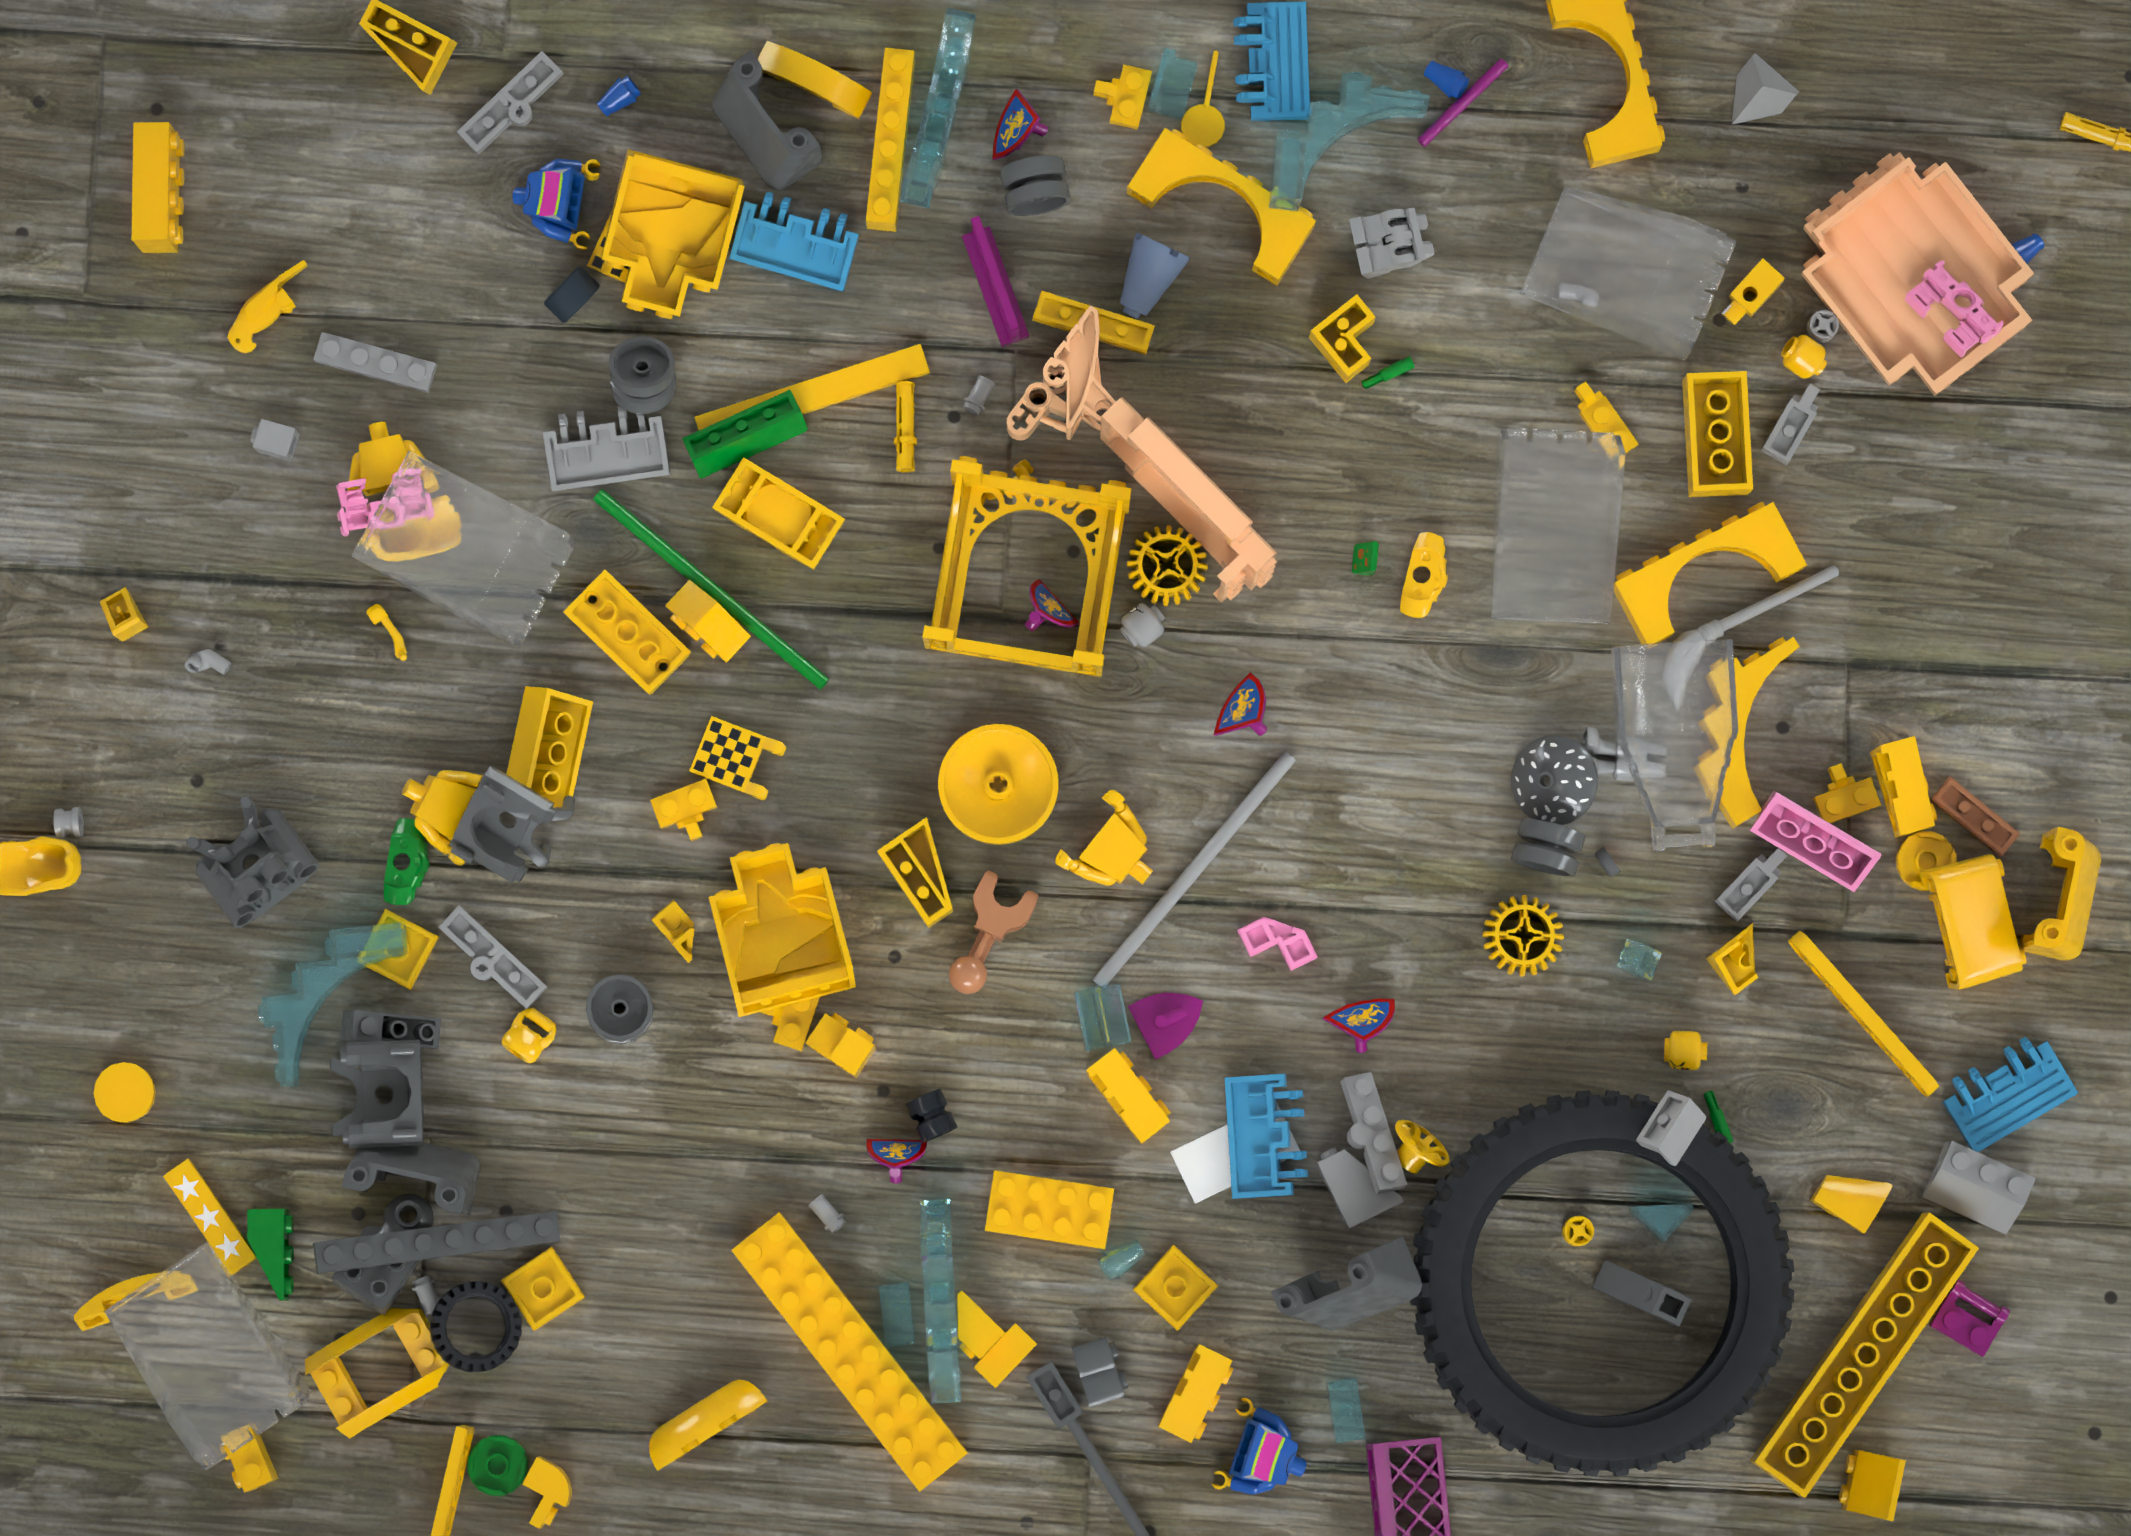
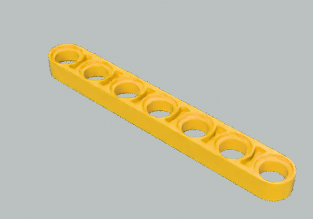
M1798 931L1788 940L1792 949L1911 1083L1926 1097H1929L1938 1089L1939 1085L1931 1074L1808 936L1802 931Z

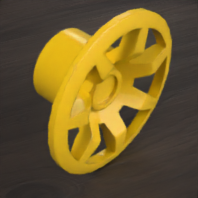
M1401 1119L1396 1122L1395 1130L1403 1142L1398 1148L1397 1153L1401 1166L1404 1169L1417 1174L1426 1162L1439 1167H1445L1449 1164L1450 1156L1447 1150L1428 1130L1409 1120ZM1421 1132L1427 1135V1137L1424 1139L1420 1138ZM1434 1142L1437 1146L1430 1147V1144Z

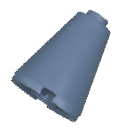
M1136 232L1120 299V304L1124 305L1123 312L1137 319L1140 314L1147 316L1187 265L1190 257Z

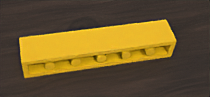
M885 48L866 213L867 229L893 232L897 230L915 67L914 50Z

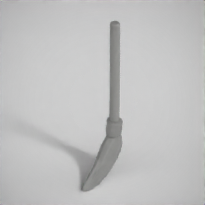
M1832 565L1720 621L1714 619L1710 623L1699 626L1697 630L1686 631L1676 638L1667 651L1662 668V680L1674 708L1677 711L1681 710L1687 685L1702 658L1705 645L1714 642L1717 638L1723 637L1724 631L1839 576L1838 568Z

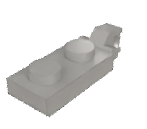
M1809 384L1801 397L1794 394L1762 447L1761 452L1786 466L1788 465L1817 414L1818 406L1812 403L1820 391L1819 388Z
M1780 848L1776 849L1768 858L1761 854L1746 867L1714 902L1735 922H1738L1778 880V876L1782 872L1777 866L1787 855Z

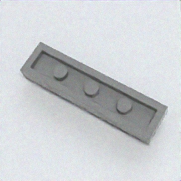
M321 332L313 359L316 363L426 393L430 391L437 364L434 362Z

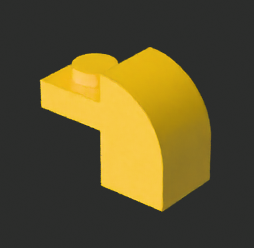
M541 1456L536 1457L522 1485L543 1495L529 1524L541 1529L545 1524L550 1526L558 1512V1509L554 1507L556 1503L563 1507L569 1505L572 1487L567 1474L562 1468Z

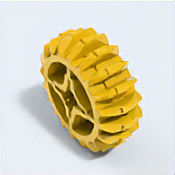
M1167 525L1166 534L1161 535V529L1157 526L1154 528L1156 536L1154 538L1146 531L1143 534L1144 539L1147 541L1146 543L1139 539L1135 541V545L1140 551L1130 549L1129 555L1137 560L1127 561V567L1136 569L1128 573V578L1139 579L1133 584L1134 590L1140 589L1142 586L1145 588L1141 593L1143 599L1149 593L1153 594L1152 604L1157 603L1159 596L1164 597L1163 606H1168L1169 597H1173L1175 605H1179L1180 594L1187 601L1191 599V594L1188 591L1189 588L1193 592H1199L1200 587L1194 581L1205 582L1206 577L1198 573V571H1207L1208 565L1198 562L1206 559V553L1196 554V551L1201 548L1202 544L1196 542L1192 546L1190 545L1194 537L1192 533L1188 534L1185 539L1181 538L1183 534V528L1181 527L1178 528L1177 534L1173 535L1171 534V525ZM1163 543L1177 545L1169 553H1162L1153 549L1154 546ZM1185 551L1192 563V572L1189 577L1178 564L1181 555ZM1145 555L1156 566V571L1150 581L1145 576L1142 567ZM1174 558L1172 568H1175V571L1167 569L1160 575L1162 564H1159V562L1167 563ZM1168 578L1182 583V585L1171 589L1157 587L1164 579Z
M1527 895L1521 896L1519 905L1514 896L1510 897L1509 908L1503 901L1498 903L1502 913L1500 914L1497 910L1492 909L1490 915L1496 919L1495 922L1492 920H1485L1484 925L1492 928V931L1482 933V937L1491 938L1492 942L1483 945L1484 949L1494 948L1495 950L1488 958L1493 960L1499 956L1502 959L1496 966L1498 969H1501L1505 963L1509 964L1507 974L1509 975L1513 974L1515 967H1519L1518 973L1520 977L1525 976L1526 967L1529 968L1532 976L1537 974V964L1543 971L1548 969L1544 959L1546 958L1554 963L1557 958L1551 953V950L1555 952L1562 951V947L1554 944V941L1564 939L1563 934H1555V930L1562 928L1563 924L1561 922L1552 924L1551 922L1552 919L1558 916L1557 912H1552L1548 916L1545 913L1550 906L1548 903H1545L1541 909L1537 908L1539 898L1534 897L1531 905H1528ZM1519 912V919L1515 929L1499 930L1506 916ZM1528 913L1535 915L1541 920L1546 932L1538 931L1531 927ZM1523 927L1525 934L1537 937L1527 939L1525 941L1526 944L1523 945L1521 938L1509 935H1514L1516 932L1519 933L1521 931L1520 928ZM1500 940L1509 941L1515 945L1518 959L1511 957L1505 952ZM1547 941L1543 952L1537 958L1527 960V953L1531 943Z

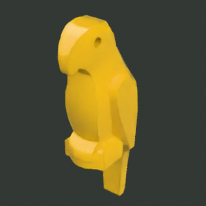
M304 260L276 277L245 302L227 337L236 351L245 354L252 352L257 346L256 343H253V334L268 328L278 319L281 313H291L296 307L281 287L307 267V263Z

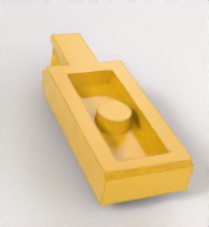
M1586 381L1576 387L1574 392L1582 402L1577 405L1580 410L1579 415L1613 462L1639 445L1606 396H1603L1600 391L1594 394Z

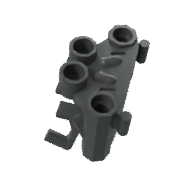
M490 766L475 790L449 845L452 847L451 853L469 864L474 860L511 883L514 880L520 882L529 867L524 865V859L515 855L516 851L520 848L537 866H547L550 860L551 847L547 844H541L538 847L533 839L534 830L538 824L542 825V823L549 825L551 821L571 818L574 813L575 798L569 795L565 796L562 807H553L554 802L497 768ZM506 811L514 815L516 825H505L501 820V813Z
M247 796L240 799L245 827L236 841L224 846H216L196 837H189L186 841L189 848L206 855L196 863V875L235 928H241L259 918L304 884L319 869V863L282 812L274 810V808H268L259 815L260 821L258 822L256 803ZM256 855L260 858L259 861L245 870L244 862L249 856Z
M421 1041L347 1042L346 1047H340L341 1059H331L330 1069L353 1082L357 1092V1102L351 1114L332 1126V1135L343 1137V1145L349 1144L350 1149L423 1146L424 1105L423 1097H421V1091H423ZM380 1086H389L393 1090V1099L387 1104H381L375 1099V1091Z

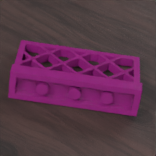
M979 216L971 218V233L962 235V240L1001 348L1028 339L1029 333L990 226L983 228Z
M1441 1437L1366 1444L1375 1536H1397V1530L1402 1533L1400 1536H1411L1409 1532L1418 1520L1431 1530L1427 1536H1434V1534L1437 1536H1451ZM1434 1444L1435 1457L1427 1465L1416 1456V1453L1423 1445ZM1407 1446H1416L1412 1452L1407 1448ZM1400 1447L1408 1454V1457L1399 1468L1390 1462L1389 1448ZM1412 1459L1425 1469L1415 1482L1402 1472ZM1435 1464H1436V1472H1435L1434 1470H1432V1468H1433V1466H1434ZM1391 1469L1395 1471V1473H1394V1475H1393L1392 1477H1391ZM1428 1473L1437 1479L1438 1488L1431 1496L1419 1487V1484ZM1398 1476H1401L1411 1485L1402 1499L1393 1493L1392 1484ZM1415 1489L1428 1499L1418 1513L1405 1503ZM1438 1495H1439V1503L1435 1500V1498H1436ZM1394 1499L1398 1502V1504L1396 1505L1395 1508H1394ZM1431 1504H1434L1441 1513V1518L1434 1527L1422 1517ZM1402 1506L1415 1516L1405 1530L1396 1523L1395 1515ZM1441 1525H1442V1533H1440V1532L1438 1531V1529L1441 1527Z

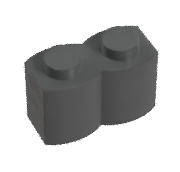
M1107 1337L1071 1347L1089 1407L1124 1397L1123 1390L1127 1389L1128 1385L1124 1372H1117L1114 1360L1119 1359L1114 1341L1108 1343Z

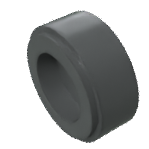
M1604 847L1595 852V857L1609 877H1613L1621 872Z

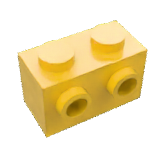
M256 1423L246 1424L221 1436L223 1443H220V1448L226 1460L231 1459L235 1469L231 1473L238 1489L243 1488L245 1493L279 1479Z

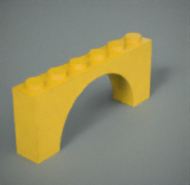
M1546 0L1553 29L1577 28L1597 35L1616 52L1625 71L1627 88L1623 107L1609 123L1593 132L1586 133L1583 143L1590 169L1659 152L1662 142H1665V134L1662 125H1657L1654 114H1657V104L1653 96L1649 97L1647 86H1650L1647 69H1642L1639 58H1642V49L1639 41H1634L1632 30L1635 29L1632 14L1626 12L1624 3L1627 0Z
M1164 128L1127 186V194L1152 209L1166 193L1188 183L1209 182L1231 189L1247 202L1259 224L1261 246L1252 271L1277 286L1314 229L1316 220L1312 218L1313 214L1301 206H1298V208L1293 207L1287 203L1288 199L1277 191L1271 193L1262 188V182L1255 177L1248 175L1246 178L1237 172L1238 168L1226 160L1218 161L1212 157L1213 153L1206 147L1199 144L1197 147L1187 141L1188 138L1176 129L1170 131Z
M1760 502L1747 509L1748 515L1740 519L1735 515L1721 523L1723 528L1712 532L1711 528L1695 536L1697 541L1687 546L1685 542H1681L1668 550L1670 555L1662 559L1656 555L1642 563L1644 568L1636 572L1628 569L1616 576L1617 581L1612 585V589L1644 650L1671 637L1675 633L1668 612L1670 587L1677 572L1695 557L1715 551L1740 553L1761 564L1771 574L1776 583L1807 566L1774 502L1766 506L1764 502Z

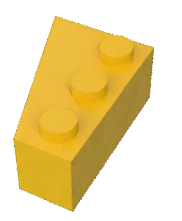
M371 0L359 24L393 58L400 68L413 79L423 92L431 95L457 42L378 0Z
M1912 736L1886 743L1870 752L1895 838L1934 827L1937 815L1934 805L1929 801L1928 783L1923 773L1916 737Z
M926 817L877 850V853L929 929L951 914L953 908Z
M1114 1048L1086 1070V1074L1139 1143L1143 1144L1170 1123L1167 1116L1171 1112L1161 1099L1157 1102L1149 1093L1152 1090L1151 1086L1142 1075L1137 1078L1131 1070V1067L1134 1065L1123 1051L1119 1054L1116 1048Z
M1197 1344L1158 1427L1192 1443L1194 1438L1199 1440L1207 1423L1203 1422V1419L1208 1410L1214 1411L1220 1395L1216 1393L1221 1383L1227 1384L1234 1368L1230 1367L1233 1360Z

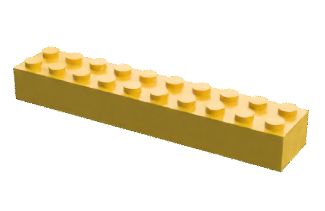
M777 1213L731 1250L919 1492L968 1454V1451L782 1213Z
M1930 1212L1922 1213L1754 1453L1750 1462L1799 1497L1806 1498L1974 1257L1979 1247Z

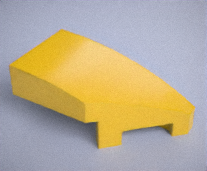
M673 899L654 915L651 920L689 963L692 961L694 923Z

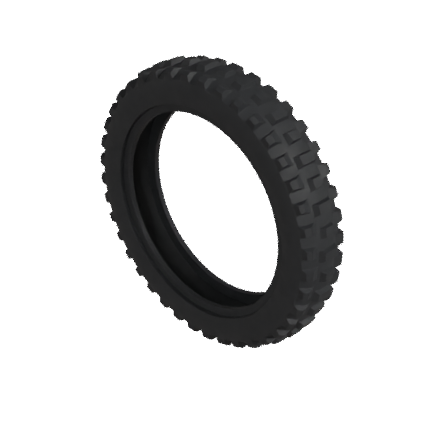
M1590 1090L1577 1091L1575 1098L1571 1096L1561 1098L1560 1095L1547 1097V1104L1534 1107L1532 1103H1529L1519 1108V1115L1508 1119L1503 1116L1493 1122L1494 1129L1485 1135L1479 1133L1469 1141L1471 1148L1462 1155L1457 1154L1450 1162L1453 1168L1444 1179H1438L1433 1187L1437 1194L1434 1199L1430 1200L1429 1205L1424 1206L1421 1216L1425 1219V1222L1420 1229V1233H1415L1413 1245L1418 1248L1413 1262L1421 1278L1422 1289L1419 1296L1410 1300V1304L1417 1306L1418 1312L1415 1314L1417 1322L1414 1323L1416 1333L1424 1337L1426 1350L1423 1354L1427 1363H1434L1436 1367L1435 1372L1438 1376L1437 1382L1442 1390L1449 1389L1451 1391L1452 1397L1456 1400L1453 1405L1461 1414L1468 1412L1470 1418L1476 1423L1475 1427L1484 1435L1491 1432L1494 1437L1500 1440L1499 1446L1511 1452L1516 1448L1518 1452L1526 1455L1527 1461L1539 1464L1541 1460L1552 1463L1556 1471L1568 1473L1570 1468L1583 1471L1585 1476H1598L1599 1471H1609L1614 1476H1626L1629 1473V1469H1643L1644 1472L1656 1470L1657 1463L1663 1461L1677 1463L1686 1459L1685 1452L1689 1450L1696 1451L1697 1449L1703 1450L1711 1444L1710 1438L1713 1435L1720 1434L1721 1432L1727 1433L1735 1426L1733 1418L1736 1415H1742L1745 1411L1748 1412L1755 1402L1752 1397L1755 1392H1760L1762 1387H1767L1772 1377L1768 1371L1771 1367L1776 1366L1777 1361L1780 1360L1783 1349L1779 1346L1780 1341L1785 1338L1786 1332H1790L1792 1320L1786 1316L1787 1312L1792 1310V1302H1794V1290L1789 1288L1792 1272H1794V1262L1791 1259H1787L1786 1254L1790 1250L1789 1238L1786 1230H1780L1779 1224L1781 1219L1779 1214L1781 1212L1776 1202H1769L1768 1197L1770 1193L1766 1188L1767 1185L1761 1176L1754 1177L1752 1174L1753 1169L1748 1164L1750 1160L1743 1152L1735 1154L1733 1152L1734 1147L1727 1141L1728 1138L1719 1131L1715 1134L1711 1133L1710 1128L1704 1125V1123L1676 1166L1670 1165L1660 1153L1642 1147L1636 1139L1658 1106L1657 1102L1650 1101L1649 1096L1636 1094L1632 1099L1629 1095H1620L1619 1091L1607 1090L1604 1096H1600V1094L1591 1095ZM1593 1150L1614 1151L1645 1159L1664 1168L1688 1186L1702 1201L1720 1232L1726 1249L1730 1271V1300L1727 1317L1717 1344L1705 1364L1684 1386L1667 1398L1637 1411L1606 1416L1582 1415L1557 1408L1540 1400L1512 1379L1492 1354L1482 1335L1474 1309L1471 1285L1473 1258L1480 1232L1488 1215L1503 1194L1523 1175L1550 1159L1569 1153Z

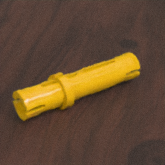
M2065 112L2059 130L2112 146V150L2115 151L2121 149L2131 152V133L2126 132L2125 128L2120 127L2117 129L2069 112Z
M911 381L896 382V437H894V445L897 451L896 471L903 473L915 471L914 446L917 445V438L914 437L915 383Z

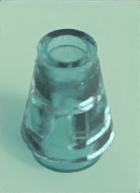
M1134 1240L1131 1243L1104 1252L1103 1257L1098 1259V1263L1109 1280L1114 1278L1120 1279L1140 1258L1145 1256V1252L1138 1241Z

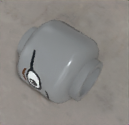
M1140 603L1121 618L1122 627L1120 631L1133 647L1137 645L1147 647L1164 633V627L1161 622L1165 617L1155 605L1149 608L1146 604Z

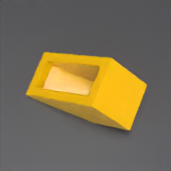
M961 1290L957 1294L958 1339L962 1341L959 1348L970 1359H973L975 1355L981 1359L1006 1332Z

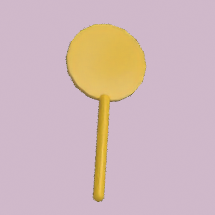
M1214 51L1212 55L1204 104L1191 107L1184 114L1181 121L1182 133L1188 138L1187 141L1196 147L1198 144L1204 147L1215 145L1222 138L1225 130V121L1222 114L1215 107L1210 106L1219 55L1218 51Z

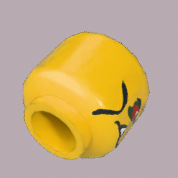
M1673 1031L1670 1034V1038H1665L1664 1062H1669V1066L1674 1070H1698L1701 1060L1707 1061L1708 1042H1702L1701 1035L1698 1032Z

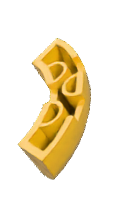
M738 1379L728 1383L672 1418L652 1434L649 1442V1453L656 1470L659 1471L718 1432L768 1402L755 1385L749 1381Z

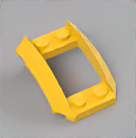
M391 1308L385 1316L380 1314L305 1359V1375L311 1374L339 1424L336 1429L349 1439L439 1387L438 1384L450 1364L441 1359L442 1357L434 1349L435 1347L430 1337V1323L422 1309ZM393 1325L422 1378L368 1408L339 1356Z

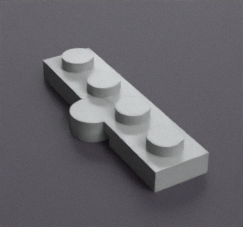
M541 51L457 131V134L479 155L512 123L516 126L529 124L533 117L530 106L564 75L563 72Z
M460 905L439 926L451 940L473 959L470 970L475 978L481 981L494 978L526 1009L548 988Z
M1372 1073L1344 1077L1340 1083L1354 1123L1347 1132V1141L1353 1148H1364L1363 1155L1376 1194L1405 1188L1407 1181Z

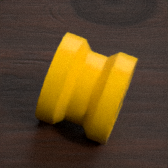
M1573 1216L1564 1222L1562 1236L1572 1246H1583L1592 1240L1594 1227L1588 1218Z

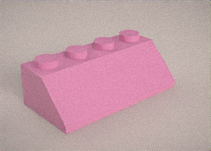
M1773 791L1761 808L1762 811L1758 814L1750 829L1751 832L1853 892L1856 891L1882 855L1776 791Z

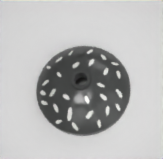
M1557 735L1541 737L1529 743L1518 755L1511 774L1512 792L1516 803L1529 818L1565 825L1580 818L1592 805L1598 788L1597 768L1590 753L1577 741ZM1546 775L1551 779L1548 786L1544 784V777Z

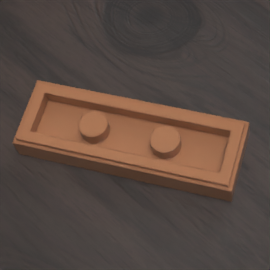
M1948 777L1930 799L1933 804L1998 857H2002L2020 835L2017 830L1952 777Z

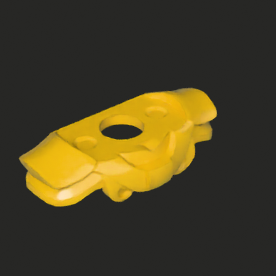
M1420 533L1412 551L1400 603V612L1412 618L1425 617L1430 612L1432 603L1437 602L1439 594L1447 584L1448 575H1446L1447 560L1444 558V539L1435 533ZM1426 567L1429 569L1430 578L1427 582L1418 583L1414 580L1413 572L1416 568Z

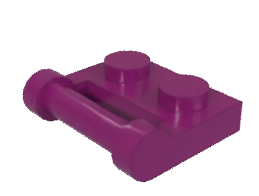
M1958 1279L1944 1298L1929 1326L1980 1357H1984L2001 1326L2007 1320L2010 1310L2003 1305L1998 1307L1965 1287L1966 1283ZM1957 1298H1962L1992 1316L1991 1323L1988 1325L1956 1306L1954 1303Z

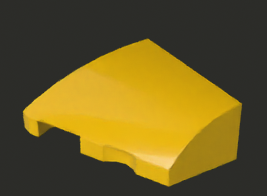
M1826 1175L1810 1201L1834 1217H1838L1860 1233L1865 1234L1893 1185L1887 1182Z

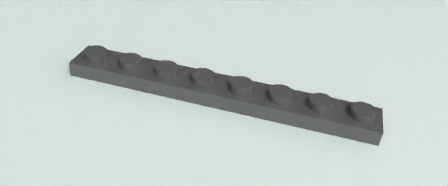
M551 1211L314 1242L313 1248L317 1274L555 1243L560 1241L557 1212Z

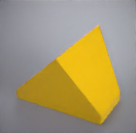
M1753 923L1706 958L1734 995L1758 978L1755 973Z

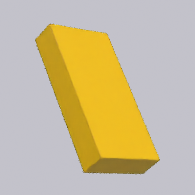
M1015 1323L974 1368L996 1388L1037 1343Z

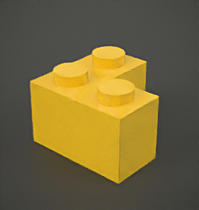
M1357 294L1314 327L1309 335V339L1345 383L1369 366L1371 357L1355 338L1371 327L1376 317Z
M690 580L665 605L673 614L670 617L671 621L696 642L701 639L704 642L701 648L713 659L718 655L727 663L751 637L715 599Z
M834 1012L832 1017L825 1013L805 1044L857 1078L877 1049L872 1044L874 1038L859 1027L855 1032L850 1028L848 1029L847 1025L849 1022Z

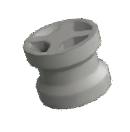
M1829 310L1817 311L1809 319L1806 325V333L1816 342L1826 343L1837 333L1839 320Z
M73 807L71 811H64L62 808L54 810V829L58 839L72 834L75 837L83 836L84 819L81 807Z

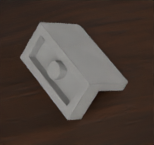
M1667 1090L1636 1141L1642 1147L1660 1153L1670 1165L1676 1166L1706 1120V1115L1691 1098Z

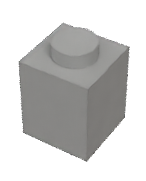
M261 419L259 426L255 425L253 428L251 443H253L252 447L258 453L292 462L300 433L296 428Z

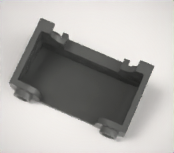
M750 50L734 63L715 93L712 106L717 117L764 182L774 190H783L823 163L819 143L807 129L796 127L783 135L759 102L760 98L757 93L759 83L764 81L762 66Z
M424 1143L423 1146L358 1148L345 1171L342 1188L367 1192L374 1182L385 1181L387 1172L437 1183L435 1201L440 1208L446 1211L470 1215L481 1164L479 1159L471 1153Z
M1402 1236L1353 1258L1348 1265V1274L1353 1284L1352 1286L1340 1290L1337 1280L1332 1282L1323 1281L1319 1278L1321 1276L1319 1271H1316L1271 1291L1278 1309L1283 1314L1332 1331L1416 1298L1421 1292L1422 1282Z

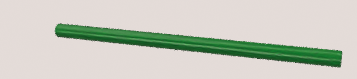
M601 489L595 495L594 502L685 578L692 581L715 599L734 619L814 686L821 690L830 679L605 490Z

